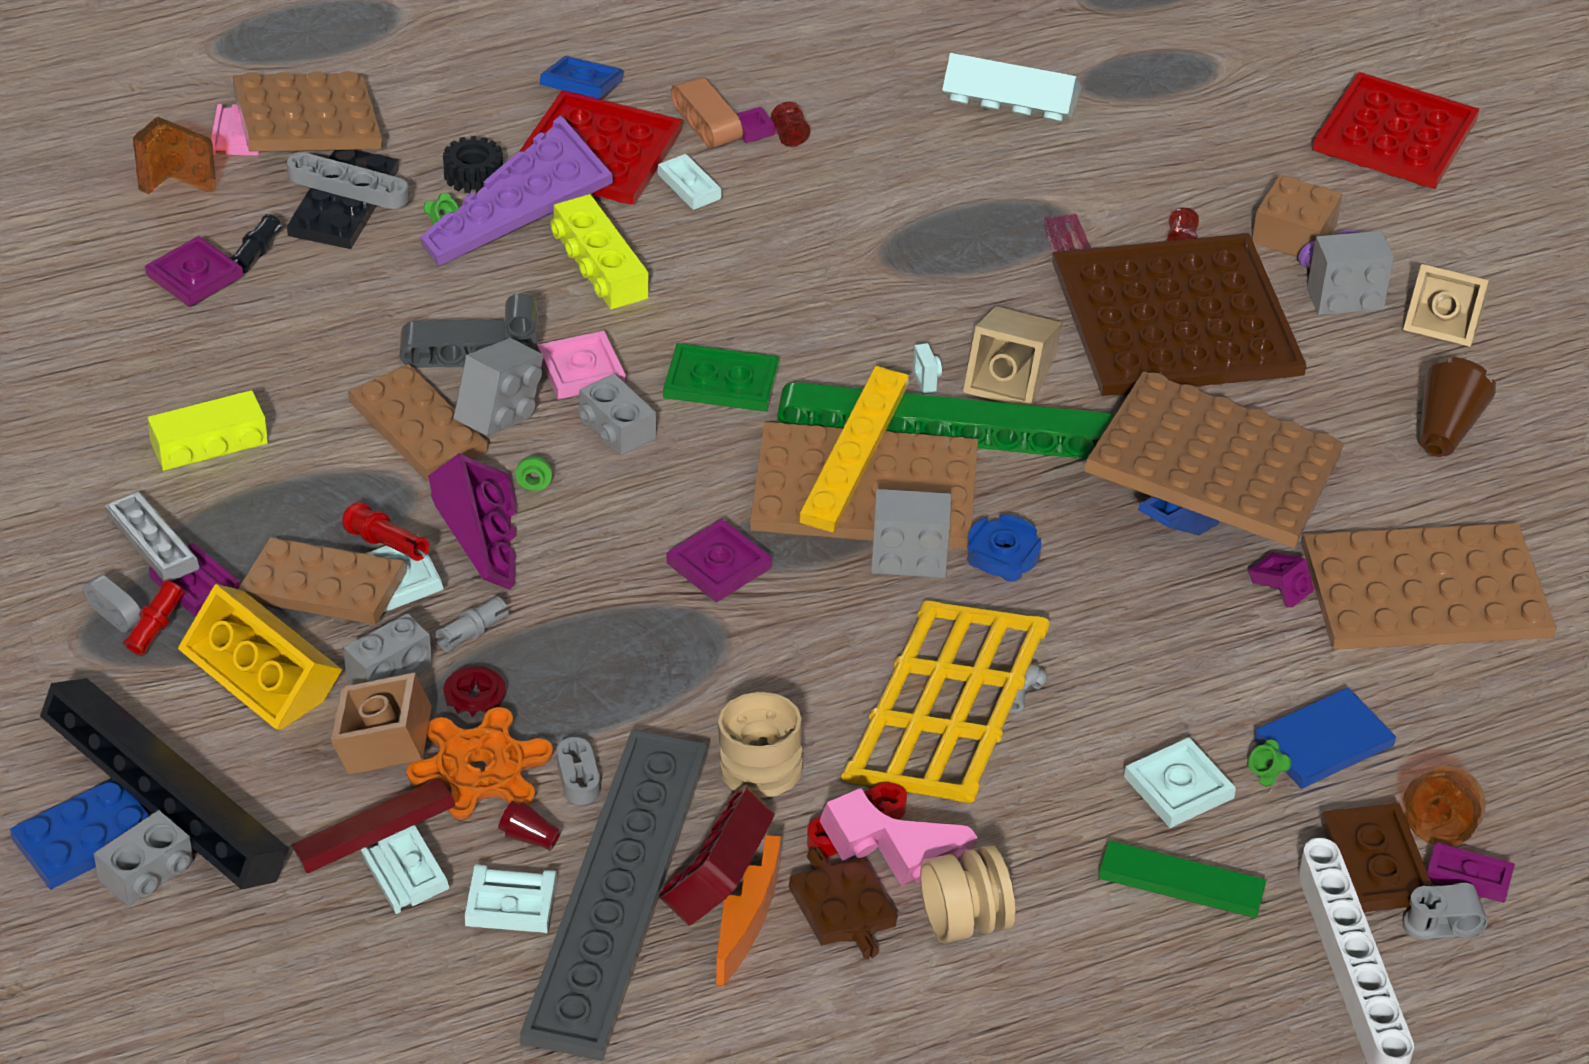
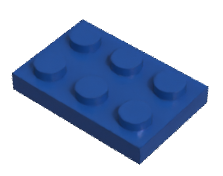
M111 779L10 828L13 842L51 890L95 868L94 853L149 817V815L131 794Z

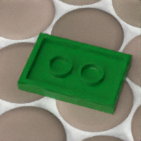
M676 343L663 387V398L768 412L779 369L780 357Z

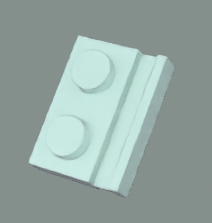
M415 825L378 841V845L367 849V847L361 849L364 861L395 914L400 913V908L410 903L413 907L450 889L447 878Z

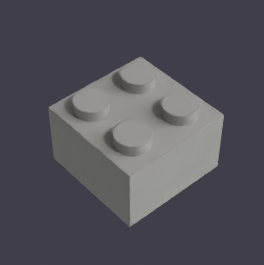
M1382 231L1316 236L1307 290L1318 315L1384 309L1394 256Z
M512 338L467 354L454 419L486 436L529 419L535 409L534 398L537 384L542 377L541 366L544 355Z
M877 489L871 573L946 578L951 494Z

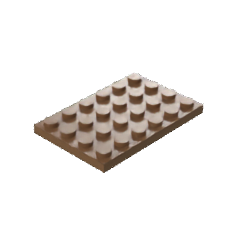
M764 422L750 519V531L873 541L877 489L950 493L951 511L948 547L967 548L968 533L972 527L978 439L885 431L835 533L800 523V512L843 428Z
M1519 523L1303 534L1302 548L1333 650L1554 638L1556 625Z

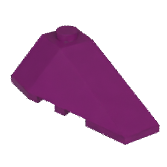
M458 453L428 475L432 500L483 580L511 589L515 583V553L510 548V542L516 537V528L511 525V516L517 511V503L508 473Z

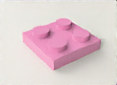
M605 331L537 345V352L544 355L542 366L558 400L578 396L580 389L614 373L626 384V374Z

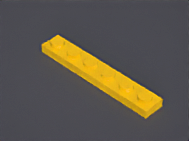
M875 366L800 512V523L835 533L909 385V375Z

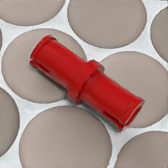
M163 581L162 586L150 604L142 607L139 612L140 619L128 637L123 641V645H126L129 651L139 656L146 654V650L158 632L165 630L168 626V617L179 600L185 595L182 588L171 581Z

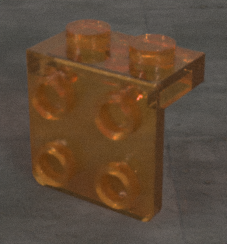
M158 116L133 137L136 174L140 191L150 195L169 177L209 193L216 189L213 144L209 137Z

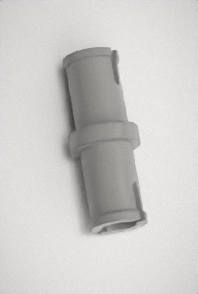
M494 596L474 610L466 609L461 612L457 620L436 630L435 638L445 636L437 641L438 645L444 651L449 652L470 638H479L485 633V629L508 617V610L505 609L499 612L507 607L506 603L500 597Z

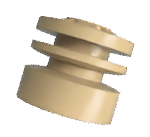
M766 692L743 694L729 701L721 710L718 719V734L721 746L719 752L721 759L720 772L723 781L735 792L747 785L759 798L777 796L792 789L800 780L803 769V751L801 746L802 718L798 707L785 697Z
M982 846L977 852L972 849L965 850L961 856V865L952 854L923 860L920 869V883L924 908L932 931L940 943L948 944L970 939L974 932V924L979 932L985 935L991 934L994 929L1004 931L1013 927L1015 922V899L1012 883L1003 857L995 846Z

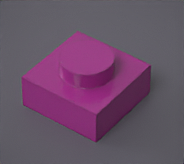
M761 107L736 113L742 125V139L745 143L775 135V124Z

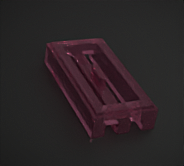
M1077 214L1044 218V229L1054 252L1076 250L1072 236L1065 225L1066 223H1069L1080 250L1091 249Z

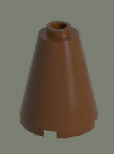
M1448 357L1447 362L1438 363L1439 359L1433 361L1426 373L1419 442L1428 454L1435 457L1448 456L1454 452L1491 403L1496 393V382L1493 379L1491 383L1485 376L1487 370L1470 360L1458 357Z

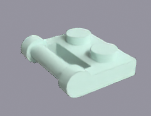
M475 864L465 911V926L547 933L553 898L556 892L557 871L544 870L543 874L492 870L488 869V865Z

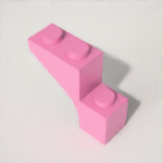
M862 788L827 802L819 820L842 861L854 855L857 858L865 857L878 847L900 886L913 880L915 883H920V869L924 859L952 854L961 865L963 852L973 849L978 839L974 831L965 825L893 819L880 812L868 800Z

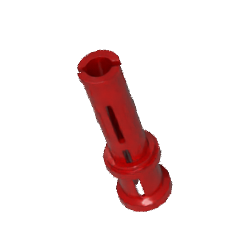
M356 502L351 504L343 514L342 525L344 529L352 535H361L362 539L370 544L382 543L409 556L415 561L424 559L416 551H420L425 555L429 552L430 547L427 539L391 523L386 514L381 511H372L364 503Z

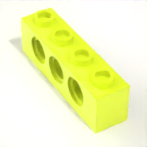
M591 194L554 204V219L550 221L552 233L556 239H560L565 245L569 258H574L578 263L582 276L591 281L598 298H603L611 310L648 299V271Z

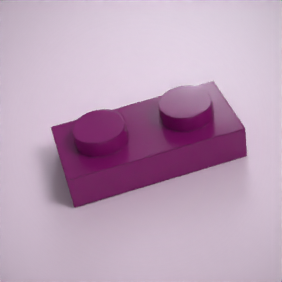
M1435 842L1427 873L1432 884L1445 886L1469 883L1476 888L1478 896L1505 903L1515 863Z

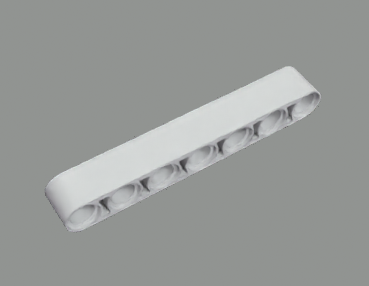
M1325 838L1311 839L1305 844L1298 874L1299 881L1367 1064H1410L1414 1051V1042L1340 849L1331 840Z

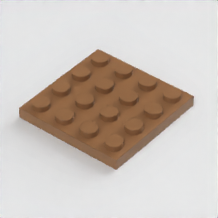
M314 71L308 74L279 72L275 75H260L248 72L243 75H233L234 93L249 152L381 149L382 136L363 73L344 71L340 74H324Z

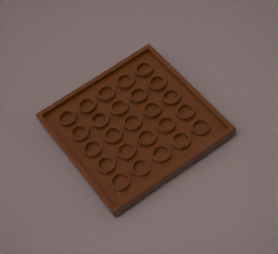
M1249 233L1053 252L1052 263L1101 396L1129 394L1143 371L1164 375L1169 381L1195 387L1305 375L1306 362Z

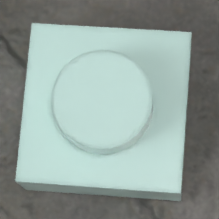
M928 343L914 345L913 374L923 394L936 392L937 377L942 376L941 361L938 356L933 355Z

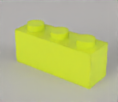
M252 390L147 417L150 442L163 471L268 444L265 416Z

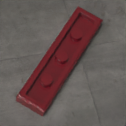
M437 778L291 845L305 872L310 873L453 808L455 803L442 780Z

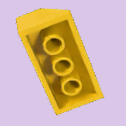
M215 584L177 648L276 730L284 729L323 703L343 670L245 591Z

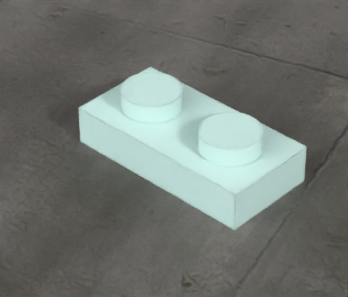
M687 154L658 164V175L693 210L721 199V188Z

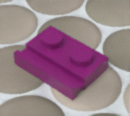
M192 542L188 547L197 558L200 569L171 582L177 584L185 592V595L178 603L196 617L215 584L238 589L240 585L234 576ZM149 567L150 579L161 587L163 580L152 567Z

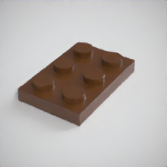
M1400 803L1323 812L1321 824L1328 840L1334 842L1340 849L1363 912L1411 907L1410 897L1417 887L1433 886Z

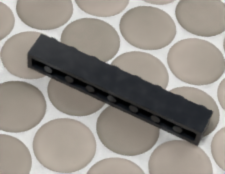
M88 678L51 683L40 714L44 721L150 812L155 813L160 810L188 834L191 847L241 890L277 882L289 851L288 846Z

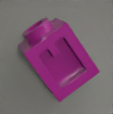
M1272 552L1249 570L1252 583L1269 586L1273 589L1280 588L1284 604L1287 607H1294L1314 590L1306 558Z

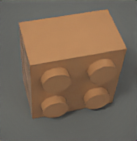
M1279 175L1256 211L1252 237L1253 243L1298 257L1302 248L1308 243L1315 241L1316 236H1326L1333 233L1338 222L1342 193L1332 191L1326 187L1312 185L1293 177Z
M415 672L342 687L331 742L348 775L423 760L432 705Z

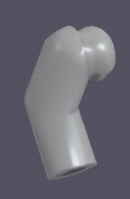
M1030 664L1025 675L1026 683L1022 689H1019L1010 712L1019 713L1024 709L1025 691L1030 686L1038 690L1041 689V685H1045L1047 674L1044 670L1039 669L1038 665Z

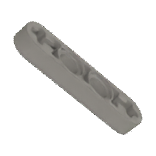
M296 153L287 160L288 178L291 182L389 209L401 208L409 200L407 182L399 177L309 153ZM329 175H339L337 178H326ZM360 183L370 184L367 186H355Z

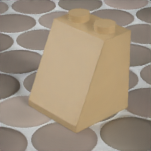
M997 306L994 307L975 326L963 393L1003 403L1033 406L1056 356L1062 322Z

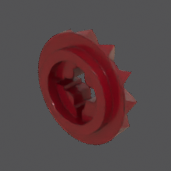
M469 666L453 672L446 679L443 692L447 706H454L457 714L468 711L474 717L476 712L482 711L486 713L492 707H501L502 698L506 696V686L503 678L496 671L482 666ZM474 685H477L479 690L477 697L470 696L472 690H474Z

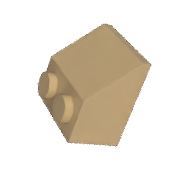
M1421 264L1403 331L1471 347L1490 287L1489 280Z

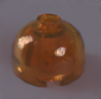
M1451 765L1433 766L1416 776L1404 792L1403 801L1405 800L1407 810L1404 815L1407 823L1415 835L1428 844L1435 845V842L1438 843L1439 841L1445 845L1452 844L1451 846H1458L1470 839L1485 816L1486 800L1483 789L1475 777L1462 768Z

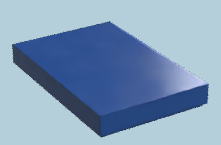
M1346 688L1256 729L1254 739L1259 745H1264L1267 740H1275L1279 743V750L1282 754L1291 758V767L1285 772L1302 789L1394 746L1396 736L1349 688Z

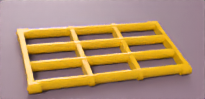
M925 600L917 613L918 620L901 656H898L894 662L895 669L880 701L869 715L870 722L852 760L847 762L841 778L846 783L873 787L884 782L899 784L909 793L973 803L980 790V779L996 743L1001 741L1003 736L1002 728L1019 689H1022L1026 683L1025 675L1040 640L1045 638L1048 632L1050 621L1044 617L1026 616ZM934 619L955 620L938 660L918 659V653ZM970 624L991 626L974 666L953 664ZM1006 629L1028 631L1011 671L990 670L989 668ZM909 673L930 676L913 714L892 711ZM946 678L966 681L950 720L929 716ZM982 684L1003 687L987 725L966 722ZM885 725L906 728L886 773L866 770L865 767ZM921 732L943 734L924 778L903 776L904 769ZM958 738L980 740L961 785L939 782Z

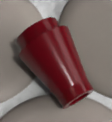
M511 801L498 825V829L505 832L506 838L543 847L549 851L554 848L561 834V829L552 825L524 801L521 804Z

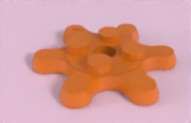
M503 707L488 710L484 715L483 722L473 729L459 728L447 718H435L429 722L427 736L433 744L440 748L439 752L432 758L410 763L406 769V774L409 781L415 787L440 778L444 785L451 790L455 806L447 811L456 820H466L473 814L476 804L488 798H500L509 804L511 801L519 804L524 801L530 806L535 797V789L532 784L521 777V773L529 768L546 765L553 754V746L549 741L542 738H535L529 741L513 739L508 733L513 724V715L508 709ZM477 761H484L489 764L484 768L483 772H481L480 768L471 766V764Z

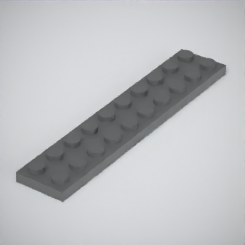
M631 729L521 1029L520 1044L603 1061L708 755V744Z

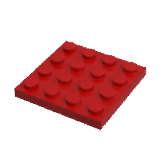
M1358 72L1314 139L1312 150L1329 157H1336L1355 163L1361 167L1386 173L1389 176L1412 181L1420 186L1436 189L1476 123L1480 109Z
M561 90L519 152H524L533 144V138L540 132L545 134L553 127V121L561 115L612 173L613 183L591 193V195L634 205L657 170L658 164L662 162L682 131V119Z

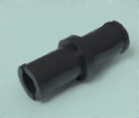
M265 214L255 229L245 234L242 239L243 244L230 257L242 266L243 273L249 271L259 256L265 255L269 249V243L282 229V225H279L281 223L280 220L274 215Z

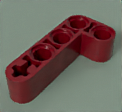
M747 785L740 788L721 809L693 862L667 883L659 894V898L688 926L697 922L723 902L736 889L767 832L775 813Z

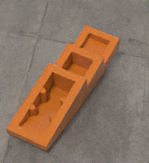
M765 835L762 866L749 865L744 873L741 896L729 895L724 900L716 959V985L725 986L746 958L763 927L774 896L780 867L781 836Z

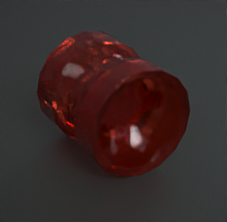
M789 101L783 102L773 109L770 119L775 124V129L781 143L788 147H796L803 144L810 136V127L804 118L800 106L795 102Z

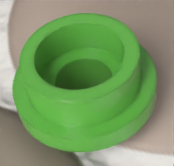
M529 456L519 462L516 467L515 477L518 484L524 489L540 491L550 484L552 469L544 458ZM536 473L539 475V477L533 478L528 476L527 474Z

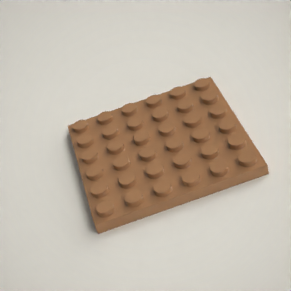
M1143 371L1087 458L1084 471L1295 548L1341 455L1344 443L1336 441L1329 434L1314 433L1303 429L1298 423L1293 421H1281L1272 418L1262 410L1247 409L1236 405L1229 398L1214 397L1201 392L1195 386L1180 385L1169 381L1162 374Z

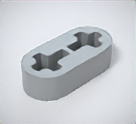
M102 574L83 585L84 595L95 611L123 633L134 628L140 619V608L131 596Z
M580 737L564 739L557 747V767L564 795L573 804H591L597 800L600 793L599 773L592 746L587 740ZM571 755H577L580 763H574ZM583 778L585 787L580 788L576 779Z

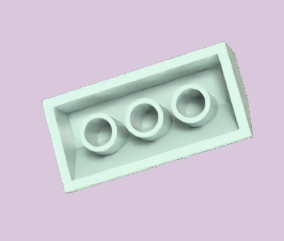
M950 53L942 91L946 96H950L949 101L968 105L969 100L981 102L980 107L989 110L999 111L1000 106L1012 108V113L1017 115L1031 116V112L1044 114L1043 119L1062 122L1063 118L1071 119L1081 92V85L1077 77Z

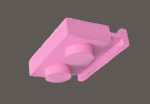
M217 104L210 141L211 154H216L217 151H226V155H259L260 151L249 152L237 104H232V108H223L222 104Z

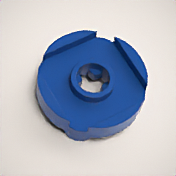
M1000 515L999 520L988 522V517L977 521L968 533V563L988 574L1001 576L1006 581H1017L1022 577V573L1030 571L1038 563L1041 555V539L1039 540L1036 536V528L1030 522L1020 517ZM1005 543L1010 545L1009 548L999 547L1003 546Z

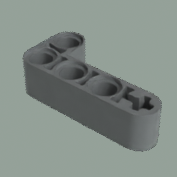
M513 294L505 303V320L408 322L401 329L400 359L405 365L409 364L415 368L464 367L467 354L508 338H512L537 351L536 301L528 294Z

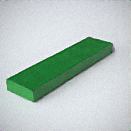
M1110 840L1098 879L1253 918L1258 916L1267 881L1266 879Z

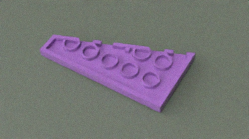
M560 115L553 121V127L545 134L540 132L533 138V144L524 152H517L484 181L482 189L476 194L471 192L467 195L459 209L454 213L444 215L420 236L422 247L435 263L440 266L553 212L554 204L591 194L612 184V173Z

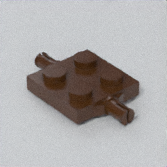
M818 847L816 851L815 848L810 850L807 854V859L814 870L790 876L788 887L819 943L823 946L838 941L856 942L865 959H869V956H871V959L879 953V948L871 936L878 931L896 927L898 915L864 858L832 865L829 864L821 848Z

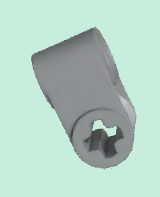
M1469 883L1417 887L1410 897L1412 908L1405 914L1403 919V928L1406 933L1418 940L1472 937L1481 933L1488 925V920L1476 888Z

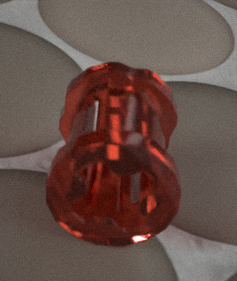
M1185 207L1172 211L1169 217V225L1172 230L1168 233L1167 241L1198 238L1195 231L1199 225L1198 214L1194 210Z

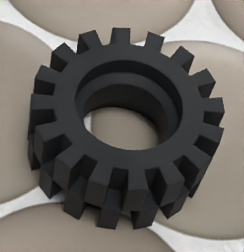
M471 136V140L461 137L459 138L460 143L454 140L450 142V146H446L444 149V179L447 180V184L450 187L454 185V190L460 191L464 188V193H470L471 189H476L477 193L484 187V181L503 165V152L500 145L496 146V142L493 140L488 143L486 137H482L481 140H477L476 136Z

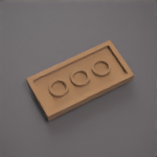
M409 364L348 391L349 402L426 481L429 480L428 475L458 453L471 459L487 453V441L476 430L455 420V409Z
M270 537L238 589L245 591L260 604L376 625L404 578L407 569L403 560Z

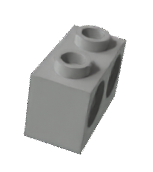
M615 373L579 390L580 406H578V414L585 425L593 428L600 435L602 441L606 445H610L620 455L656 439V412Z
M407 613L344 647L346 679L352 685L414 672L416 675L432 667L430 634Z
M160 810L94 853L98 880L128 907L141 898L149 896L157 887L175 875L183 873L188 866L193 864L190 836Z

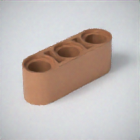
M698 77L672 85L671 98L676 110L707 147L715 148L741 140L743 129L739 117L705 77Z

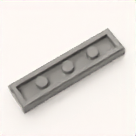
M140 492L133 493L105 506L108 517L163 581H173L200 569L195 555Z

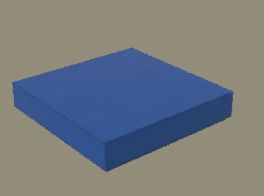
M564 56L541 73L540 85L600 99L622 82L624 70Z

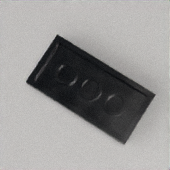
M351 149L334 150L329 159L391 176H395L399 170L398 159L380 154H371ZM329 175V176H326V178H337V177H339V175ZM360 183L355 186H367L370 184ZM310 188L287 224V234L294 238L352 249L377 205Z

